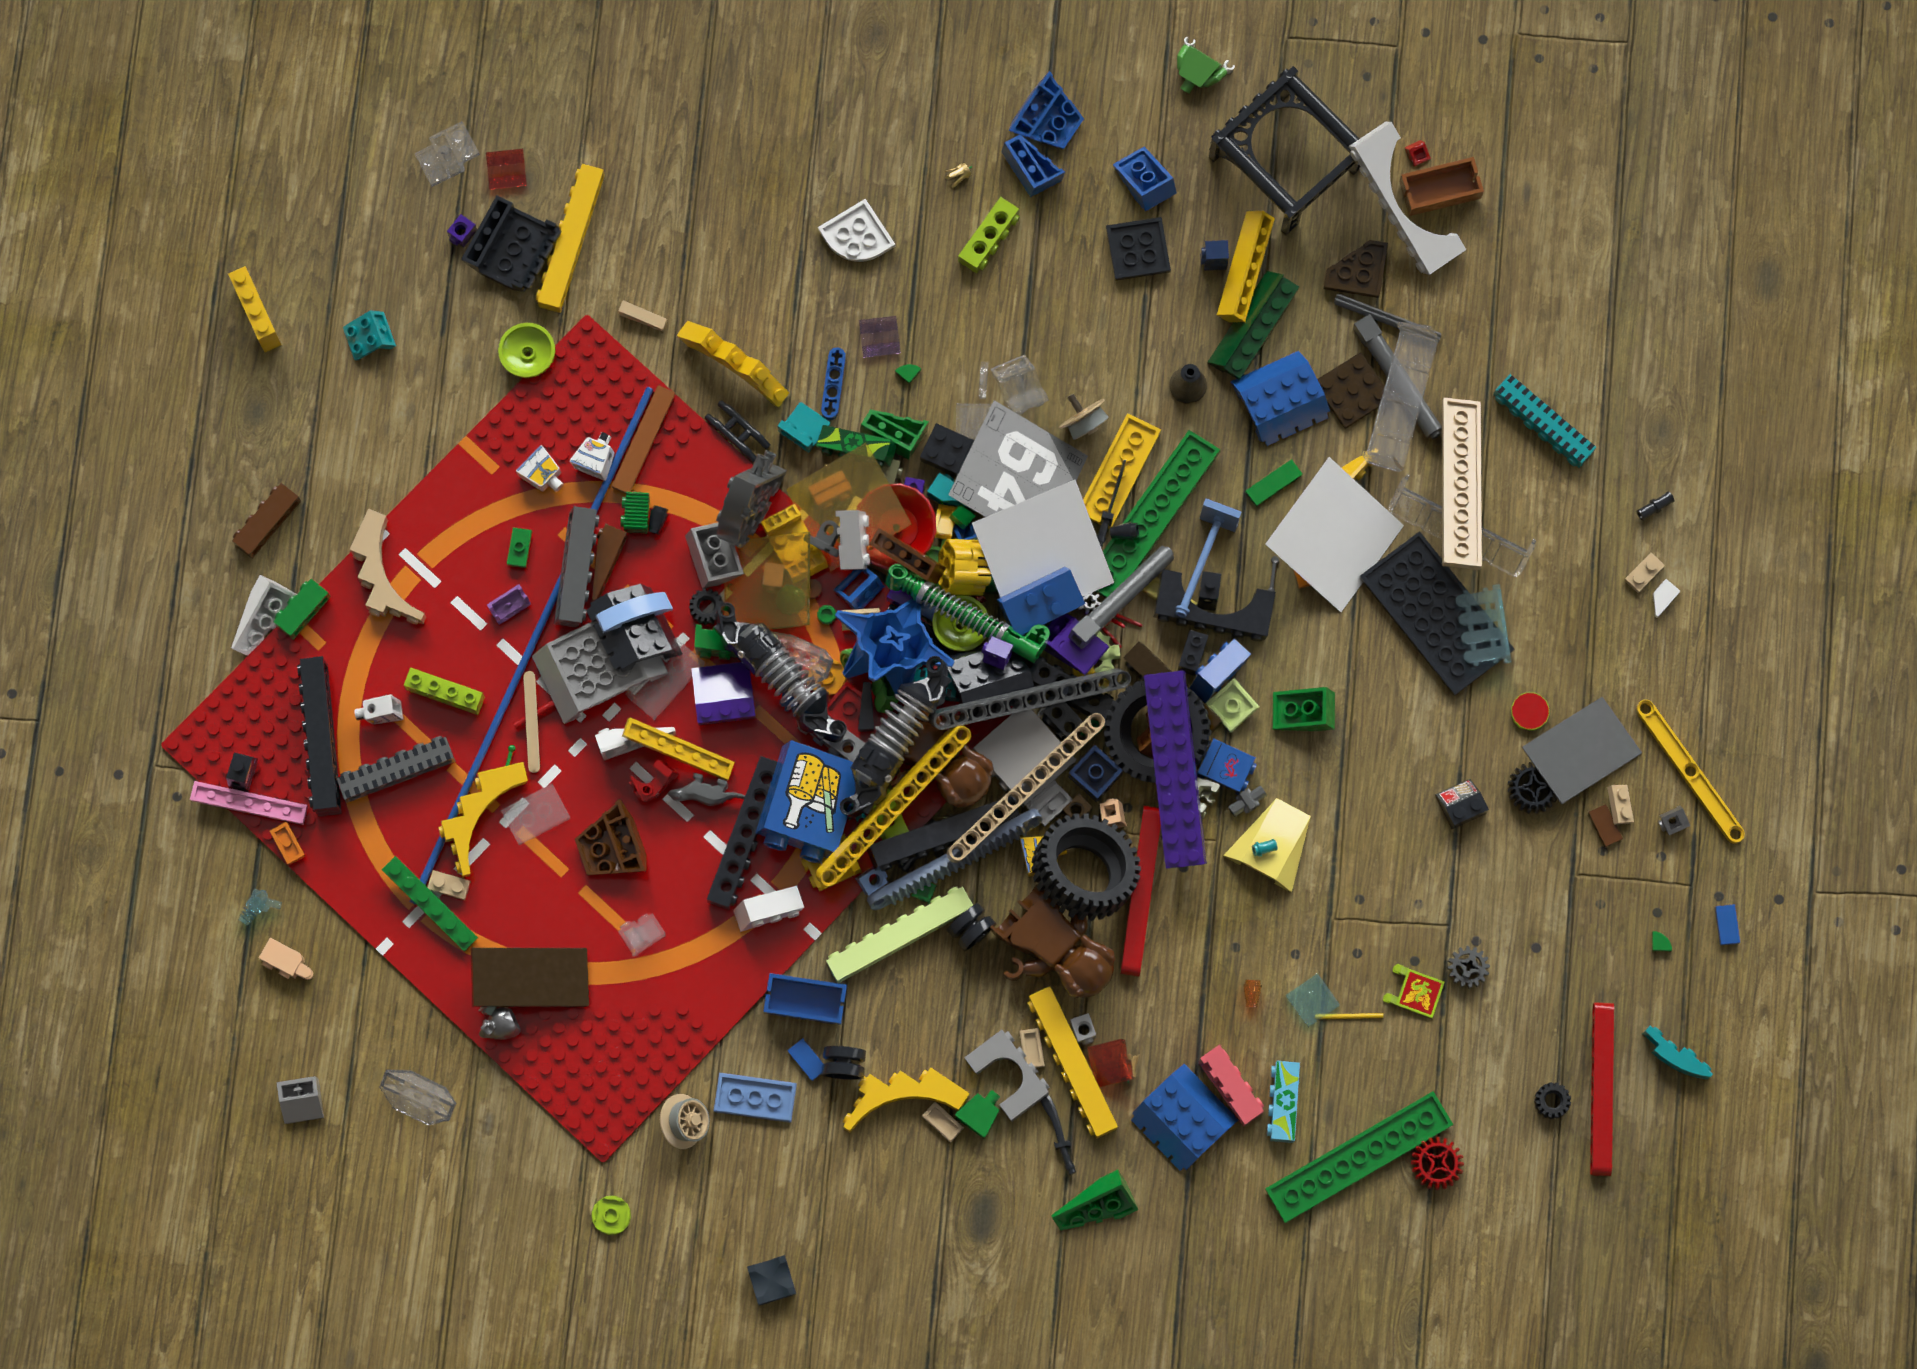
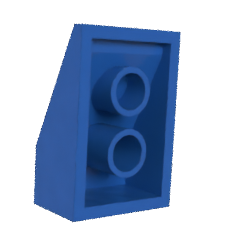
M1145 146L1113 164V167L1136 202L1145 211L1177 194L1174 178Z

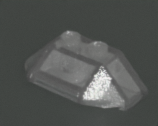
M771 631L778 636V639L785 645L786 650H789V656L796 658L795 663L802 664L801 671L808 670V677H815L814 684L828 678L833 659L825 649L794 635ZM811 680L808 681V682H806V683L803 684V685L806 686V687H808V685L810 684Z
M386 1070L379 1086L393 1109L426 1125L449 1121L457 1104L446 1087L411 1070Z

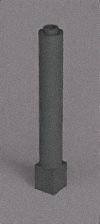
M1371 314L1354 323V332L1363 346L1368 348L1426 438L1435 439L1442 434L1441 424L1383 338L1382 331Z
M1160 546L1098 607L1073 627L1068 638L1081 650L1086 647L1105 625L1174 560L1173 551L1169 547Z

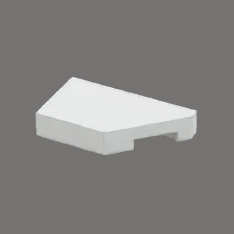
M1667 579L1653 593L1656 618L1680 593V590Z

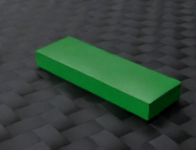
M1291 459L1245 490V493L1257 507L1300 478L1303 474Z

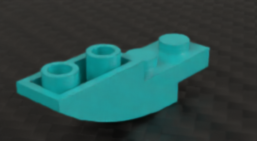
M1649 1026L1642 1033L1656 1046L1651 1053L1671 1068L1701 1079H1709L1713 1075L1710 1066L1705 1062L1701 1063L1696 1058L1697 1055L1693 1050L1684 1047L1678 1052L1676 1050L1677 1046L1670 1040L1666 1041L1662 1037L1663 1033L1657 1027Z

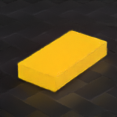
M938 504L935 538H952L955 522L949 517L957 507Z

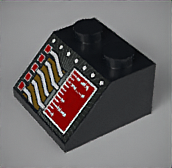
M1471 779L1435 794L1451 829L1487 814L1489 810L1481 792Z

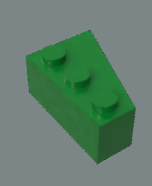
M870 409L861 423L860 433L891 439L897 445L895 453L910 460L928 430L929 421L913 420L911 417H898L891 413Z
M696 624L694 644L696 655H700V658L710 659L711 656H717L722 660H730V657L737 658L733 652L724 649L721 637L714 629H702V625Z

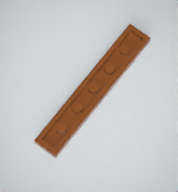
M659 385L657 386L612 484L613 489L625 494L632 491L676 395L675 392Z

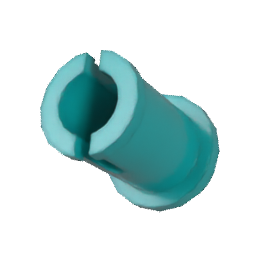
M1274 839L1262 843L1255 842L1252 845V852L1254 856L1262 857V854L1278 850L1277 842Z

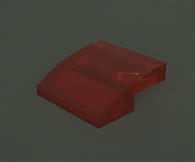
M523 148L486 152L489 190L527 186Z
M1124 1039L1088 1047L1091 1069L1099 1087L1134 1079L1132 1061L1127 1058L1126 1041Z

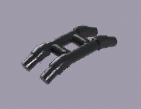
M723 400L719 401L718 407L728 414L731 419L725 425L710 414H707L704 419L722 433L752 463L755 462L756 455L744 442L752 436L765 450L771 444L758 430L739 415L734 408ZM736 423L745 429L738 438L729 431Z

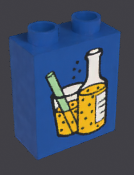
M792 740L783 745L756 829V834L765 836L763 844L780 851H786L787 845L802 849L800 857L813 863H822L824 857L828 858L839 847L848 817L840 811V802L845 798L855 795V781L850 769L853 762ZM851 804L847 808L848 812L850 811Z

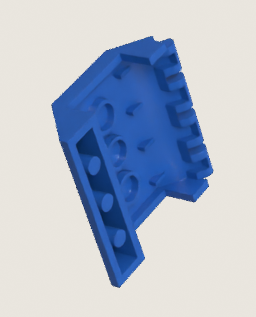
M1299 351L1242 376L1240 380L1235 379L1231 381L1238 398H1242L1256 426L1255 432L1260 442H1265L1266 446L1279 441V434L1282 439L1295 434V427L1301 431L1312 426V419H1314L1316 424L1328 419L1327 412H1330L1326 396L1309 362Z
M1185 1064L1173 1072L1132 1112L1134 1117L1131 1119L1140 1130L1145 1126L1146 1130L1143 1133L1154 1144L1157 1141L1160 1142L1157 1148L1167 1158L1171 1155L1174 1157L1171 1162L1179 1171L1183 1168L1186 1170L1190 1168L1213 1143L1239 1121Z

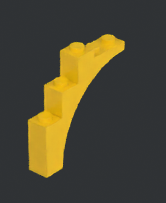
M687 321L677 334L688 347L709 356L734 372L760 392L774 406L779 407L790 393L770 374L771 371L760 360L747 356L737 345L722 340L712 329Z
M523 762L479 772L477 774L478 778H475L477 790L481 789V792L459 797L460 802H457L459 814L463 813V816L441 821V826L438 827L440 837L445 838V842L453 840L454 843H451L453 855L457 854L456 870L458 874L461 873L462 878L470 876L468 860L469 842L479 817L488 805L500 795L514 787L527 783L528 780Z
M931 1067L928 1071H923L919 1077L920 1083L902 1071L892 1075L888 1082L891 1084L890 1086L869 1074L868 1077L864 1076V1079H861L858 1084L860 1087L859 1092L864 1096L856 1100L853 1105L855 1107L853 1113H848L844 1118L843 1129L851 1133L856 1125L872 1111L899 1100H931L959 1111L970 1096V1093Z

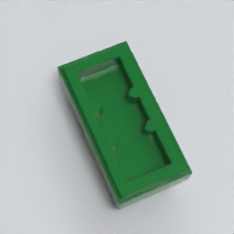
M513 527L507 566L526 568L532 530Z

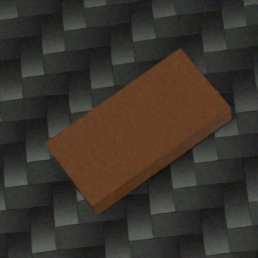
M1606 804L1588 812L1604 847L1623 839L1617 825H1614L1613 817Z

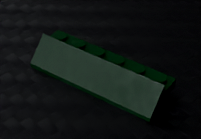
M1266 271L1254 289L1246 321L1232 323L1207 363L1221 372L1225 371L1240 380L1287 310L1300 286L1286 279L1284 274Z

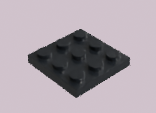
M1162 217L1106 225L1115 281L1171 272Z

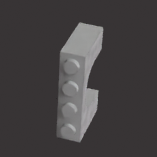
M1000 1030L964 1058L977 1075L994 1062L1002 1059L1011 1060L1020 1066L1023 1073V1081L1020 1088L999 1104L1013 1122L1050 1093L1047 1089L1050 1087L1044 1078L1039 1080L1036 1076L1038 1070L1032 1062L1027 1064L1024 1059L1026 1054L1020 1047L1016 1049L1012 1042L1015 1040L1008 1031L1004 1033L1003 1030Z

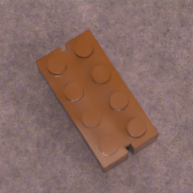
M1474 157L1401 174L1399 183L1403 196L1406 197L1405 203L1409 216L1481 199L1484 190L1480 176H1477L1478 170Z

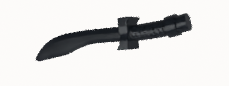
M1126 460L1122 463L1108 511H1103L1101 527L1097 536L1101 548L1103 543H1105L1108 527L1112 525L1114 514L1111 511L1122 479Z
M1047 1095L1041 1100V1104L1050 1117L1055 1129L1058 1143L1054 1142L1055 1150L1060 1149L1065 1169L1069 1175H1073L1076 1173L1075 1165L1072 1163L1067 1147L1071 1148L1069 1140L1065 1141L1056 1107L1051 1097Z

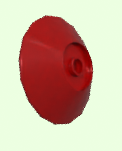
M901 483L885 484L869 492L858 504L856 510L864 511L869 516V527H866V535H869L870 540L869 544L877 529L881 528L923 554H926L931 549L937 532L936 514L929 499L916 488ZM900 525V530L896 532L895 527ZM867 546V554L870 556V563L872 565L889 570L892 565L900 564L873 546Z

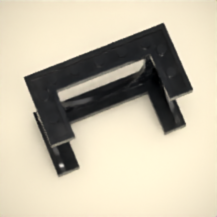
M1294 66L1289 70L1285 69L1276 82L1272 81L1267 85V90L1264 93H1258L1252 99L1253 102L1249 106L1245 105L1240 109L1237 117H1231L1225 123V127L1222 130L1218 129L1213 133L1208 157L1213 163L1219 157L1233 163L1284 213L1281 231L1285 236L1300 223L1302 212L1348 170L1354 175L1361 167L1358 161L1352 158L1351 154L1348 155L1296 202L1256 160L1251 142L1254 128L1266 114L1281 108H1296L1309 113L1349 153L1351 152L1349 146L1360 139L1298 77L1299 71ZM1290 95V100L1287 103L1282 102ZM1295 95L1297 96L1296 100L1300 101V103H1294ZM1276 97L1277 104L1271 105L1270 101L1273 102ZM1247 123L1251 125V127L1248 129L1243 128L1247 126ZM1238 132H1243L1248 138L1240 141L1235 139L1234 135ZM1246 145L1248 149L1244 151L1243 147L1240 148L1239 146Z

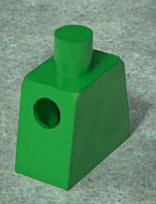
M993 1090L985 1098L980 1094H976L955 1114V1118L985 1140L1000 1110L994 1105L1000 1096Z

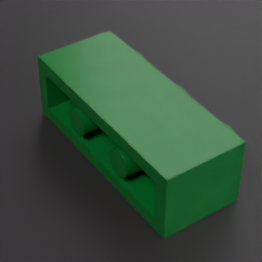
M310 579L308 582L305 581L299 589L300 592L296 596L293 595L288 600L286 608L280 610L274 617V624L292 640L297 637L331 598L330 594L313 579Z

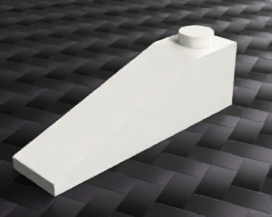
M260 575L251 590L231 648L248 656L264 640V636L271 629L274 630L277 627L273 622L275 615L280 610H284L288 600L297 594Z
M674 727L656 728L672 736L677 735ZM609 728L600 730L595 735L604 760L644 746L622 737L624 729L609 730Z

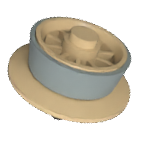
M1074 393L1069 395L1067 398L1077 413L1061 424L1059 428L1068 427L1073 439H1078L1087 433L1091 435L1098 430V426L1109 418L1099 407L1105 400L1101 399L1083 409Z
M676 1094L668 1098L661 1109L660 1127L667 1142L675 1148L687 1149L692 1147L706 1135L709 1129L708 1111L705 1105L698 1099L691 1098L685 1094Z

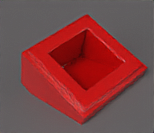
M1419 140L1404 147L1414 167L1431 159L1424 141Z

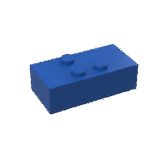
M1063 567L997 599L1007 624L1012 626L1013 630L1021 635L1029 632L1034 625H1043L1085 605L1073 574L1067 567Z

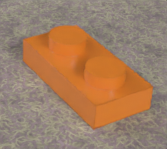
M287 822L270 830L288 866L305 857Z

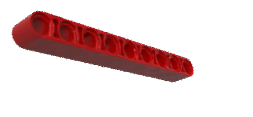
M1143 807L1137 857L1139 856L1140 858L1137 866H1141V871L1138 874L1140 879L1137 882V886L1131 894L1120 973L1124 975L1140 977L1161 827L1159 808Z
M1594 1002L1592 1008L1590 1174L1593 1176H1611L1614 1003Z

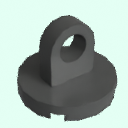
M825 521L815 537L807 534L804 541L837 558L839 550L834 548V545L840 535L837 534V528L840 527L834 521ZM829 526L834 527V532L831 535L826 533Z

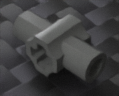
M1261 786L1252 791L1247 789L1235 797L1237 801L1228 806L1234 817L1242 812L1247 814L1260 805L1259 801L1265 798L1267 794Z

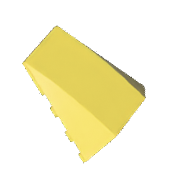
M1276 798L1223 856L1239 865L1243 863L1275 880L1274 884L1292 893L1311 816ZM1271 839L1276 840L1277 851L1262 854V857L1254 856L1252 845L1255 842L1262 843Z

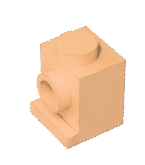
M1108 799L1105 803L1100 804L1102 821L1104 818L1109 820L1108 826L1112 827L1113 824L1117 825L1118 828L1127 826L1123 804L1118 799Z

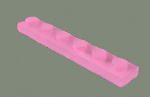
M194 781L190 800L193 802L304 825L308 806L304 804Z

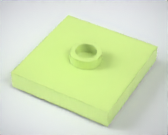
M1235 678L1206 703L1223 720V725L1230 732H1233L1260 708Z

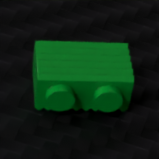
M626 492V497H622V508H625V515H621V527H624L625 532L648 533L649 493Z

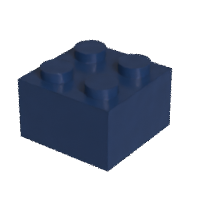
M1094 745L1069 772L1068 778L1095 802H1098L1123 775V770Z

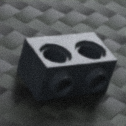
M1190 630L1178 671H1185L1187 674L1196 676L1195 672L1199 668L1208 635Z
M1066 702L1048 705L1040 713L1043 716L1042 721L1047 726H1052L1055 729V735L1061 741L1065 740L1083 723ZM1053 708L1059 711L1057 719L1051 715ZM1066 722L1072 725V731L1070 733L1066 732L1064 729V725Z

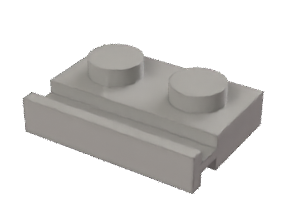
M1054 780L1026 805V808L1029 810L1037 809L1043 818L1041 824L1045 827L1073 799Z

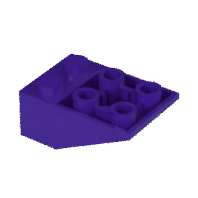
M1066 613L1054 619L1047 626L1050 635L1044 651L1086 675L1110 647L1096 636L1081 650L1068 638L1071 629L1079 621Z

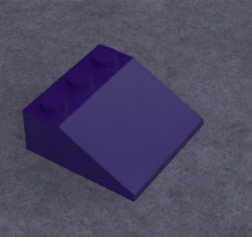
M742 662L692 668L699 726L756 718L750 670L746 669Z

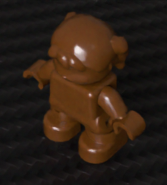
M920 709V711L923 714H925L927 717L929 716L930 713H927ZM954 715L955 720L959 719L960 715ZM939 716L936 719L937 724L941 723ZM915 717L923 725L924 729L920 730L914 727L919 737L911 738L914 745H909L907 748L909 753H904L902 756L904 761L902 762L913 768L943 736L947 729H937L931 726L928 721L925 722ZM962 729L957 732V738L963 735ZM949 743L943 747L944 752L949 750ZM964 745L961 749L963 755L959 756V751L932 780L937 781V788L948 804L961 808L973 806L986 795L991 785V775L994 769L990 759L978 752H974L967 745ZM936 758L931 759L930 766L936 764ZM899 769L896 780L892 781L887 789L892 790L911 769H906L904 772H901ZM923 772L918 773L917 781L923 778Z
M1040 881L1035 882L1036 885L1032 892L1023 901H1018V904L1027 911L1020 919L1010 909L1009 915L998 928H995L993 925L990 927L991 932L1007 945L1013 946L1015 949L1035 958V960L1025 961V964H1023L1019 959L1012 957L1013 964H1016L1019 970L1014 974L1008 971L1003 972L1004 976L1010 981H1017L1024 973H1026V976L1042 977L1050 971H1056L1070 996L1088 998L1097 995L1112 979L1115 961L1113 950L1099 942H1094L1084 935L1088 928L1087 917L1084 920H1079L1078 914H1075L1069 922L1063 913L1058 911L1060 909L1059 905L1056 904L1053 908L1050 905L1052 899L1049 897L1045 900L1042 897L1045 891H1038L1037 889Z

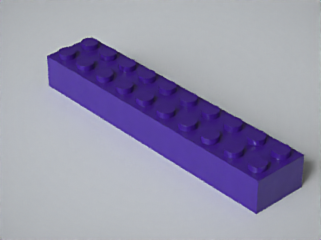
M1185 671L1144 675L1166 869L1207 864Z

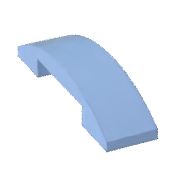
M659 592L624 601L598 613L595 617L603 633L620 628L623 623L651 614L656 616L671 611L673 608L666 593Z

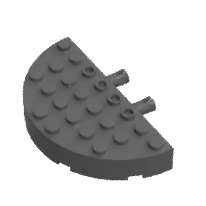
M767 450L764 456L757 454L751 469L730 478L727 488L730 489L724 499L723 508L716 519L719 522L717 528V537L742 548L749 542L750 538L748 535H754L772 503L769 501L770 497L777 493L787 470L773 464L777 456L776 454Z

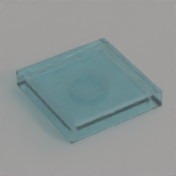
M1318 973L1286 995V998L1308 1028L1340 1006Z

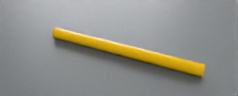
M1383 1013L1315 1015V1019L1383 1018Z

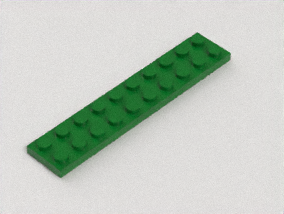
M1188 430L1122 523L1131 521L1138 523L1139 538L1134 540L1112 538L1103 550L1114 583L1095 592L1107 598L1142 564L1221 452L1219 448Z
M1432 1091L1265 1188V1191L1282 1220L1286 1223L1419 1146L1422 1141L1426 1142L1429 1138L1438 1135L1454 1124L1436 1094Z

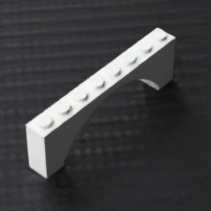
M1384 122L1349 146L1351 149L1350 154L1361 166L1359 169L1362 175L1368 178L1370 189L1378 195L1380 206L1388 212L1389 221L1397 227L1399 238L1407 244L1408 247L1406 249L1408 253L1417 261L1416 267L1424 274H1431L1464 252L1466 248L1457 234L1450 233L1445 236L1425 231L1412 223L1399 208L1391 188L1390 166L1396 142L1401 137L1392 122Z

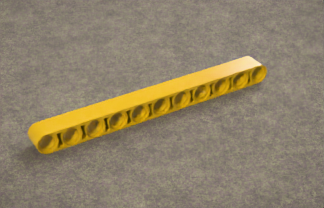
M963 725L949 728L886 795V798L870 812L817 869V880L825 886H833L962 749L971 737L970 730ZM962 729L963 735L957 738V732ZM949 743V750L944 752L943 747ZM936 758V764L930 766L931 759ZM923 772V778L917 781L918 773ZM910 786L909 793L904 795V788ZM896 800V807L890 809L891 802ZM883 815V821L877 823V817ZM870 829L869 836L864 838V831ZM856 843V850L850 852V846ZM843 857V863L837 866V860ZM826 872H830L829 879L823 880V875Z

